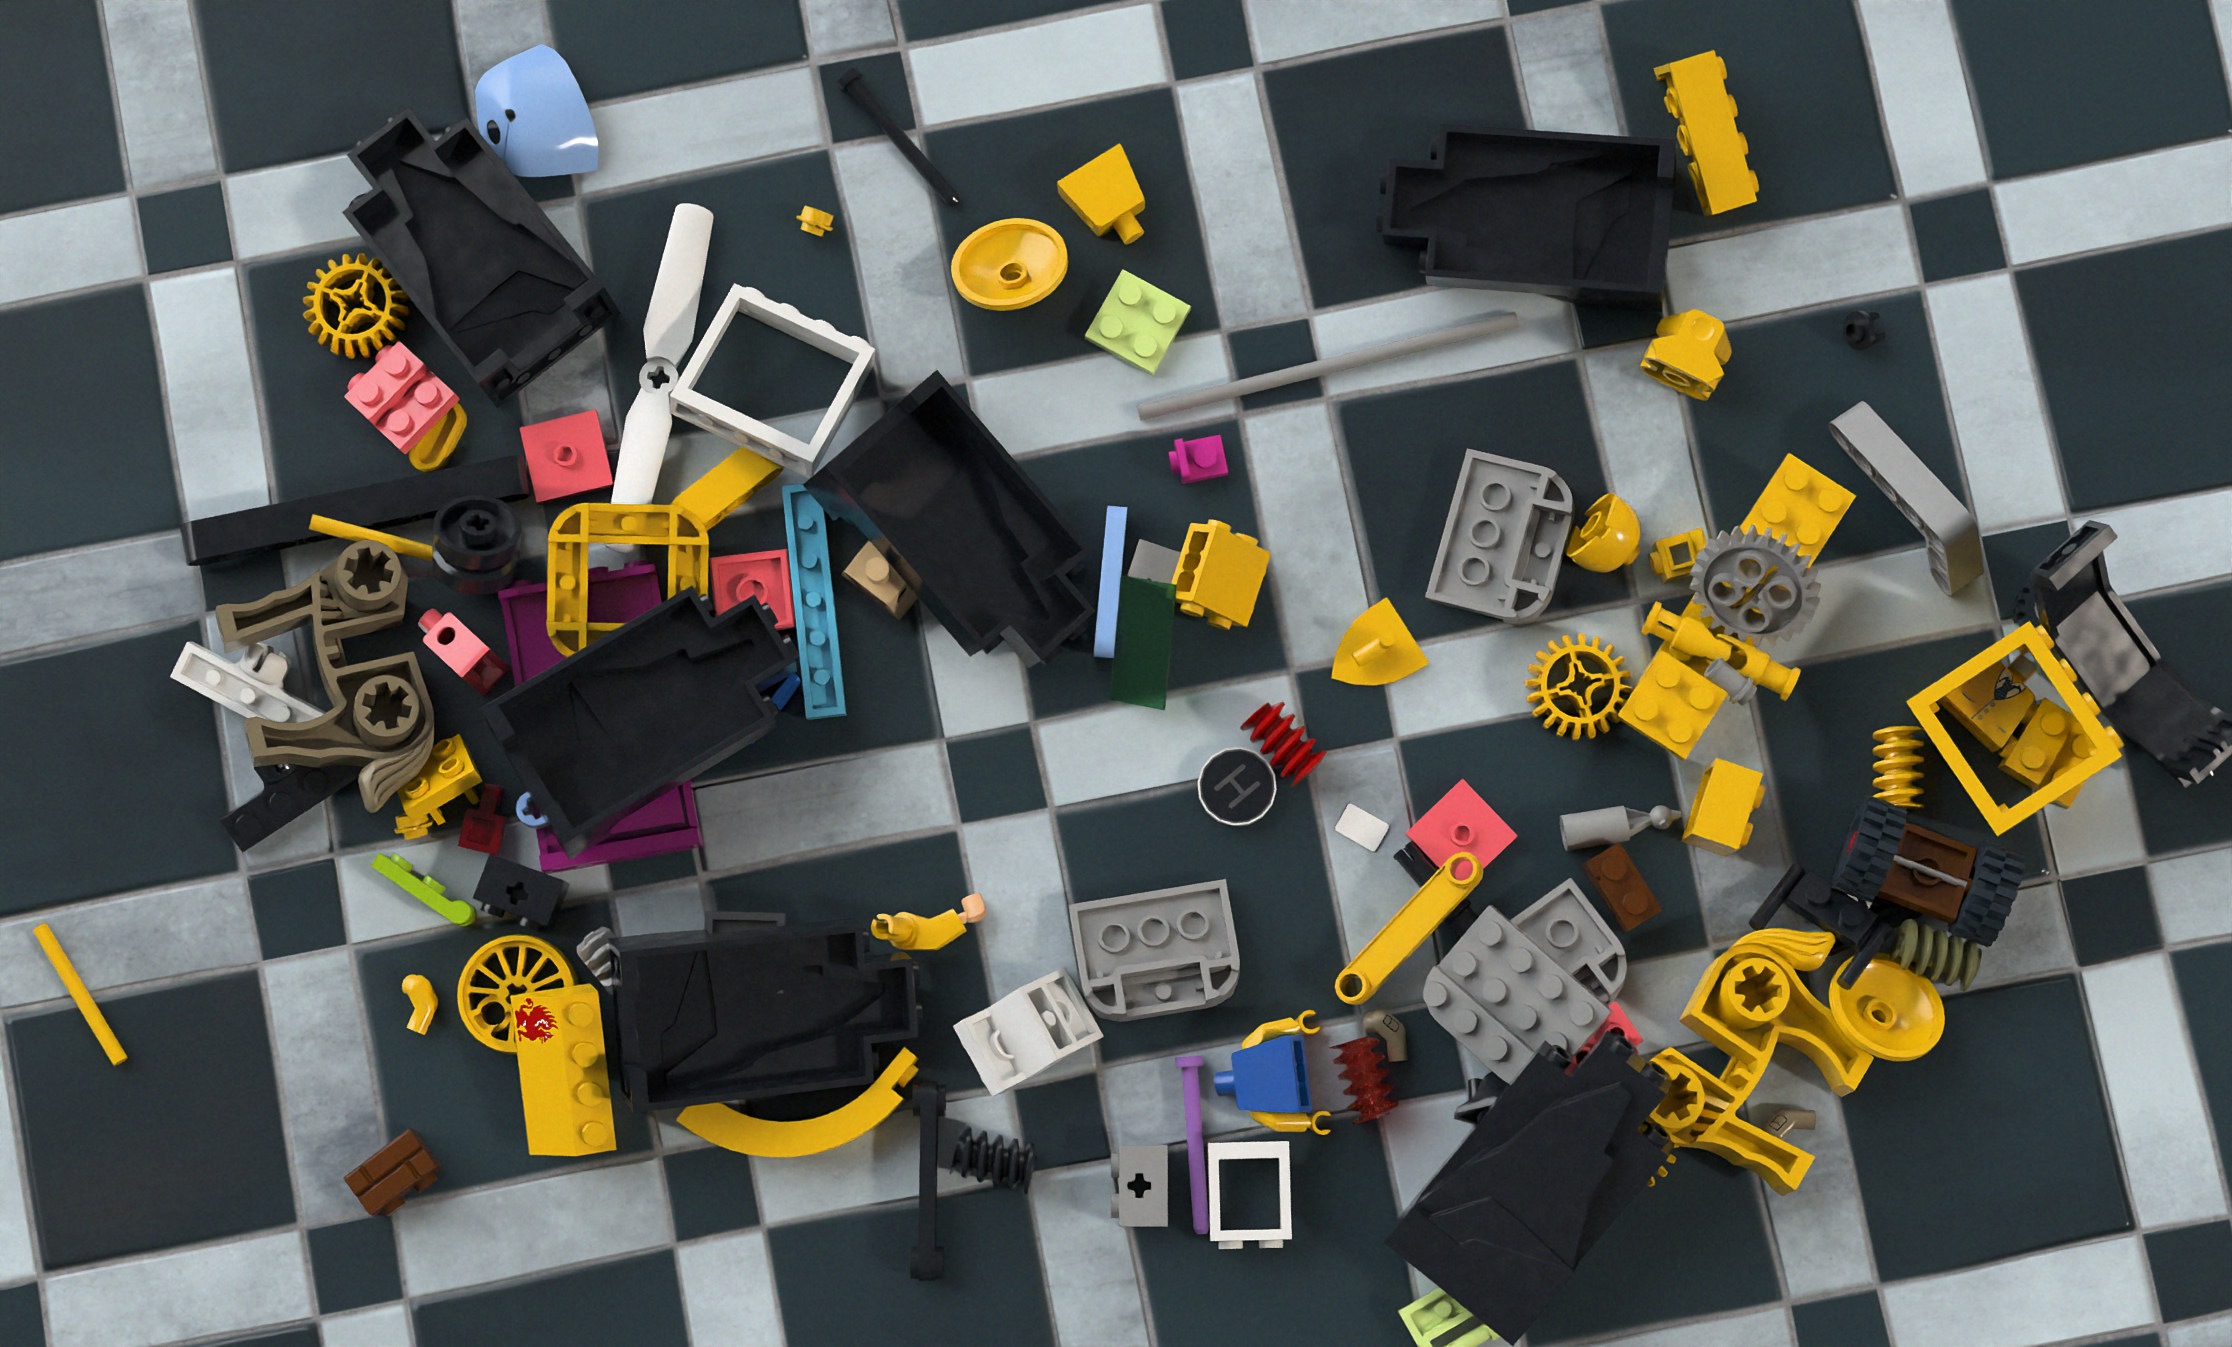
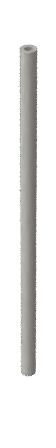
M1511 312L1137 405V409L1142 421L1516 328L1519 326L1516 313Z

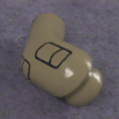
M1376 1009L1374 1012L1366 1013L1363 1019L1364 1028L1367 1032H1377L1386 1039L1388 1062L1408 1061L1404 1025L1387 1010Z
M1779 1109L1763 1124L1761 1130L1781 1140H1784L1793 1129L1814 1130L1816 1124L1815 1110Z

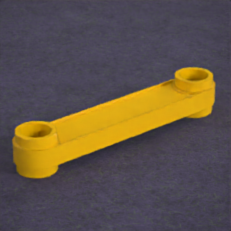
M1460 852L1451 856L1339 974L1336 979L1335 990L1342 1001L1349 1005L1357 1006L1364 1004L1479 884L1483 876V867L1479 859L1470 853ZM1464 861H1470L1473 865L1471 876L1466 880H1457L1455 875L1457 866ZM1353 977H1360L1363 984L1361 992L1355 997H1349L1346 993V984Z

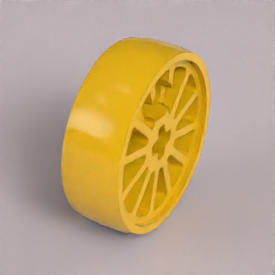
M516 934L494 939L476 951L462 971L457 991L458 1008L461 1018L468 1031L481 1044L494 1051L517 1056L510 995H515L512 989L516 986L521 989L527 988L525 993L537 992L539 989L562 979L564 987L579 985L576 971L562 951L540 938ZM520 948L517 972L514 976L505 953L507 950ZM535 949L541 952L542 956L525 977L527 952ZM496 955L506 975L505 980L486 968V964ZM552 960L559 972L534 983V979L545 964ZM483 972L499 984V989L475 987L479 973ZM474 994H488L489 996L484 998L478 1004L477 1009H475ZM500 1003L505 1011V1019L500 1024L490 1025L486 1019V1011L490 1005ZM509 1028L507 1041L496 1038L497 1032H502Z

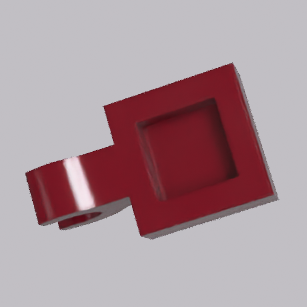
M484 784L479 810L466 809L458 847L499 856L508 817L497 815L504 794L503 787Z

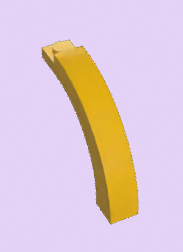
M904 1047L868 1090L844 1107L817 1118L794 1122L767 1121L742 1114L719 1102L687 1106L676 1121L694 1134L713 1144L748 1155L794 1158L823 1153L857 1140L891 1116L905 1101L893 1089L898 1084L904 1088L919 1070L914 1066L919 1058Z

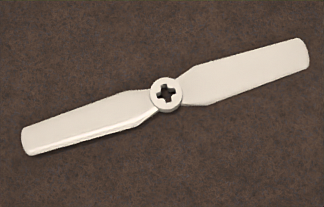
M682 203L677 205L643 328L646 359L648 362L639 373L641 389L626 416L611 504H651L672 426L670 395L680 379L676 369L693 340L714 218L710 210L699 205ZM659 370H664L666 378L670 379L669 383H662L660 389H656L653 381L649 379L651 376H657ZM604 543L607 548L624 553L637 551L641 545Z

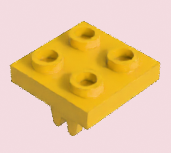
M457 734L451 739H444L435 744L421 771L397 792L404 810L412 822L430 813L436 823L441 825L446 821L439 807L463 792L473 805L478 803L480 799L476 795L477 792L473 786L482 782V779L467 744L461 735Z

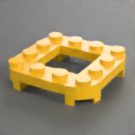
M580 503L563 511L550 528L548 535L546 624L547 632L553 645L566 657L571 656L626 624L587 623L589 543L669 545L668 599L690 586H693L698 596L705 593L708 597V534L701 520L684 507L670 504Z

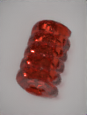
M1366 1036L1329 1047V1049L1342 1050L1343 1052L1333 1060L1334 1064L1347 1065V1069L1338 1075V1079L1352 1082L1351 1085L1342 1091L1345 1096H1356V1100L1347 1106L1348 1111L1361 1112V1115L1352 1121V1125L1388 1115L1391 1110L1399 1105L1398 1100L1385 1098L1387 1094L1394 1090L1393 1084L1381 1083V1080L1389 1075V1069L1376 1068V1065L1385 1058L1384 1053H1374L1371 1051L1372 1048L1380 1043V1038Z

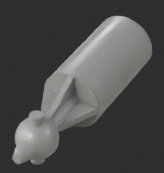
M1622 805L1561 815L1560 830L1565 850L1569 851L1629 841L1631 836L1650 825L1657 829L1668 828L1672 821L1681 817V811L1670 810L1666 806L1659 805L1654 807L1650 813L1625 808Z

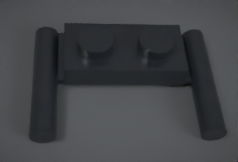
M1797 864L1791 865L1749 921V925L1754 930H1763L1784 903L1823 931L1833 933L1837 940L1852 950L1857 951L1854 958L1837 979L1838 985L1845 990L1852 988L1893 932V928L1888 923L1876 920L1878 917L1876 913L1847 894L1831 888L1830 883L1812 871L1806 874L1804 869Z

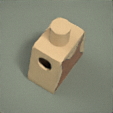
M870 541L863 546L841 574L843 578L899 621L918 599L914 591ZM906 588L904 594L898 599L901 592Z

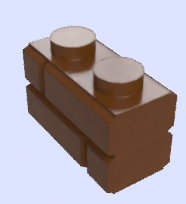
M1620 842L1581 866L1610 914L1616 915L1614 920L1623 934L1662 911V908Z
M409 1128L343 1178L372 1217H378L380 1214H383L385 1218H388L406 1204L402 1198L412 1190L416 1189L418 1193H421L438 1180L435 1173L443 1167L415 1129Z

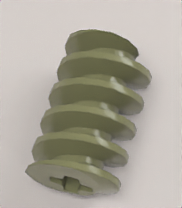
M1906 919L1902 922L1896 933L1891 947L1890 959L1894 960L1897 956L1901 957L1900 969L1907 970L1912 961L1916 962L1915 974L1919 976L1922 975L1927 967H1930V980L1936 981L1940 974L1944 972L1945 985L1951 986L1958 977L1960 978V990L1966 991L1979 970L1982 950L1977 948V944L1972 941L1966 940L1962 942L1959 936L1951 935L1948 937L1944 930L1938 929L1933 932L1930 925L1922 924L1918 927L1915 920Z

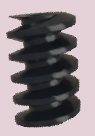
M967 1126L959 1136L949 1175L953 1173L957 1165L961 1166V1176L965 1179L973 1169H976L978 1182L982 1183L987 1175L991 1173L993 1186L998 1187L1004 1177H1007L1009 1190L1013 1191L1019 1182L1022 1181L1024 1194L1028 1195L1037 1160L1034 1143L1029 1142L1024 1151L1020 1152L1019 1141L1014 1138L1009 1146L1004 1148L1003 1135L998 1134L992 1144H989L987 1131L983 1130L977 1139L974 1140L972 1128Z

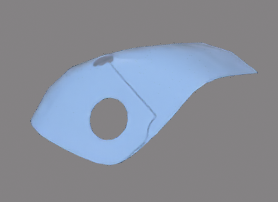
M540 44L499 63L482 76L475 90L479 132L512 174L523 177H546L598 171L599 149L596 129L591 114L569 66L554 49ZM507 109H512L516 115L512 122L508 120L505 113ZM490 120L495 121L499 127L500 141L498 144H494L489 137L488 123Z

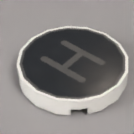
M1243 747L1225 748L1212 755L1202 767L1197 783L1199 800L1206 813L1217 822L1231 826H1246L1261 819L1271 808L1277 790L1275 774L1268 761L1256 751Z

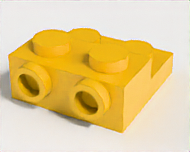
M2044 697L2038 700L2036 704L2032 703L2020 721L2023 726L2017 736L2011 735L2006 744L2000 749L1998 755L2003 757L1997 768L2037 792L2091 757L2087 749L2094 745L2073 714ZM2085 781L2053 802L2064 809L2070 808Z

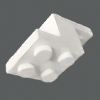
M1065 967L1016 989L987 1009L969 1016L953 1026L960 1038L961 1044L969 1054L980 1074L981 1080L992 1097L1043 1072L1070 1054L1104 1037Z

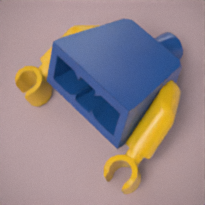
M1306 1010L1296 1020L1289 1017L1260 1025L1243 1040L1241 1050L1232 1053V1070L1215 1073L1214 1085L1218 1096L1236 1094L1239 1110H1249L1252 1120L1276 1132H1305L1309 1128L1316 1134H1328L1331 1130L1317 1129L1315 1121L1320 1115L1331 1116L1329 1112L1315 1110L1309 1116L1305 1113L1312 1111L1303 1036L1310 1037L1314 1035L1320 1027L1311 1030L1305 1028L1303 1018L1314 1016L1316 1013L1312 1010Z

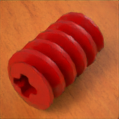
M1282 701L1271 705L1268 702L1252 714L1240 726V729L1246 731L1255 728L1250 736V741L1256 743L1265 740L1260 753L1266 755L1275 752L1270 764L1272 767L1285 764L1280 775L1283 779L1296 776L1291 785L1292 788L1319 766L1327 752L1321 750L1312 753L1311 749L1316 742L1315 738L1301 741L1300 738L1306 728L1304 726L1295 729L1290 728L1296 716L1294 714L1284 717L1279 715L1285 703Z

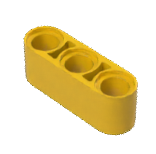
M741 447L684 490L673 500L671 505L684 507L694 513L701 520L706 531H708L771 483L783 472L785 467Z

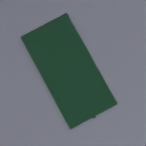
M1121 575L1110 700L1165 710L1177 584L1154 581L1150 578L1143 579Z

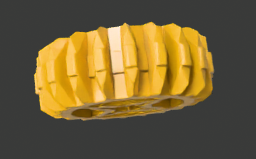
M359 253L355 263H353L351 257L348 254H344L342 257L343 265L338 266L334 260H329L330 272L325 274L321 269L316 270V275L321 280L319 284L315 282L307 283V288L314 295L303 297V303L311 307V309L303 313L306 321L313 322L308 330L313 336L320 335L318 343L322 347L331 344V352L335 355H339L345 348L346 356L349 359H354L359 348L363 357L369 358L371 346H375L380 351L385 347L382 341L386 338L390 342L396 343L397 337L392 333L394 328L405 330L406 325L398 317L410 315L409 308L401 305L409 300V296L405 291L400 290L402 287L386 267L382 268V262L379 258L374 257L368 263L365 254ZM357 279L351 288L346 290L337 289L343 283ZM376 282L382 285L385 292L386 305L384 311L378 309L372 303L375 294L372 289ZM329 301L340 308L338 318L340 325L337 330L331 327L328 320L327 308ZM361 301L368 310L354 308L352 311L345 302L359 304ZM372 322L376 324L365 332L352 334V332L356 333L358 328L364 323Z
M1584 633L1578 634L1576 645L1572 644L1568 634L1561 637L1562 649H1560L1556 642L1551 640L1547 643V649L1551 656L1541 650L1536 653L1537 661L1543 666L1537 664H1530L1527 671L1537 676V679H1526L1524 686L1528 689H1536L1537 692L1529 694L1526 697V702L1535 703L1539 701L1541 706L1532 712L1533 717H1539L1545 712L1548 718L1544 721L1542 727L1547 730L1553 722L1558 723L1559 727L1556 730V736L1558 737L1564 735L1567 727L1571 728V738L1575 741L1580 738L1581 728H1584L1588 739H1593L1596 736L1594 725L1604 734L1610 730V726L1606 718L1614 723H1618L1620 720L1616 717L1619 712L1614 708L1622 709L1627 701L1619 697V695H1629L1632 693V686L1620 684V681L1630 678L1631 672L1629 670L1617 671V667L1624 663V657L1619 656L1613 661L1608 657L1614 650L1612 644H1609L1603 652L1597 649L1601 642L1600 637L1595 636L1590 646L1585 645L1586 637ZM1577 656L1592 660L1602 668L1605 674L1586 672L1581 665V661L1577 660ZM1565 659V681L1556 684L1554 687L1547 688V677L1550 668L1559 660ZM1575 678L1581 679L1580 683L1584 681L1586 685L1591 684L1583 691L1582 696L1576 695L1577 691L1573 693L1570 689L1565 690L1574 682ZM1609 686V698L1606 706L1601 712L1592 716L1590 708L1592 706V692ZM1565 699L1570 701L1576 713H1579L1580 718L1563 713L1551 700Z

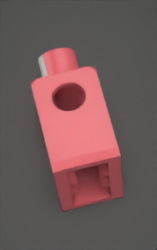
M430 609L420 618L418 626L426 633L423 642L483 697L510 669L501 658L451 612L442 616L436 609Z

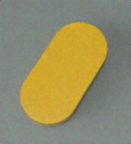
M458 402L408 452L410 462L418 471L428 473L443 470L447 465L467 424L466 413Z

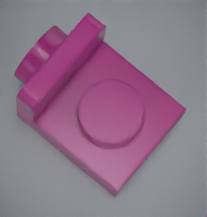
M1220 435L1183 442L1182 438L1174 440L1175 451L1168 452L1172 474H1180L1182 484L1228 475Z

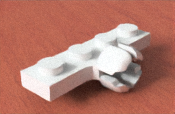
M193 641L187 642L170 676L246 718L257 716L275 722L299 723L318 718L327 713L289 693L284 688V680L292 666L291 660L281 651L279 655L273 653L274 648L263 643L247 646L241 660L237 663H232Z

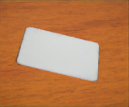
M1349 803L1334 829L1372 852H1376L1390 826Z

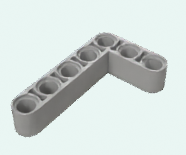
M1859 402L1829 422V429L1841 448L1925 537L1931 575L1945 594L1953 595L1984 573L1979 531L1972 515L1866 402Z

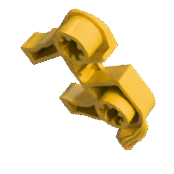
M1784 928L1754 931L1740 938L1725 953L1707 966L1679 1022L1732 1057L1719 1079L1672 1047L1666 1048L1649 1060L1656 1062L1667 1072L1668 1079L1672 1081L1667 1095L1647 1117L1646 1121L1650 1124L1652 1122L1657 1123L1669 1133L1670 1140L1675 1143V1146L1704 1149L1720 1155L1733 1165L1755 1172L1774 1191L1782 1196L1797 1189L1815 1156L1737 1118L1735 1115L1736 1110L1747 1099L1764 1073L1776 1042L1792 1046L1808 1056L1824 1075L1831 1091L1840 1097L1856 1090L1874 1059L1871 1054L1858 1047L1844 1034L1837 1024L1832 1011L1808 991L1794 970L1814 971L1821 967L1835 943L1834 934L1831 932H1803Z

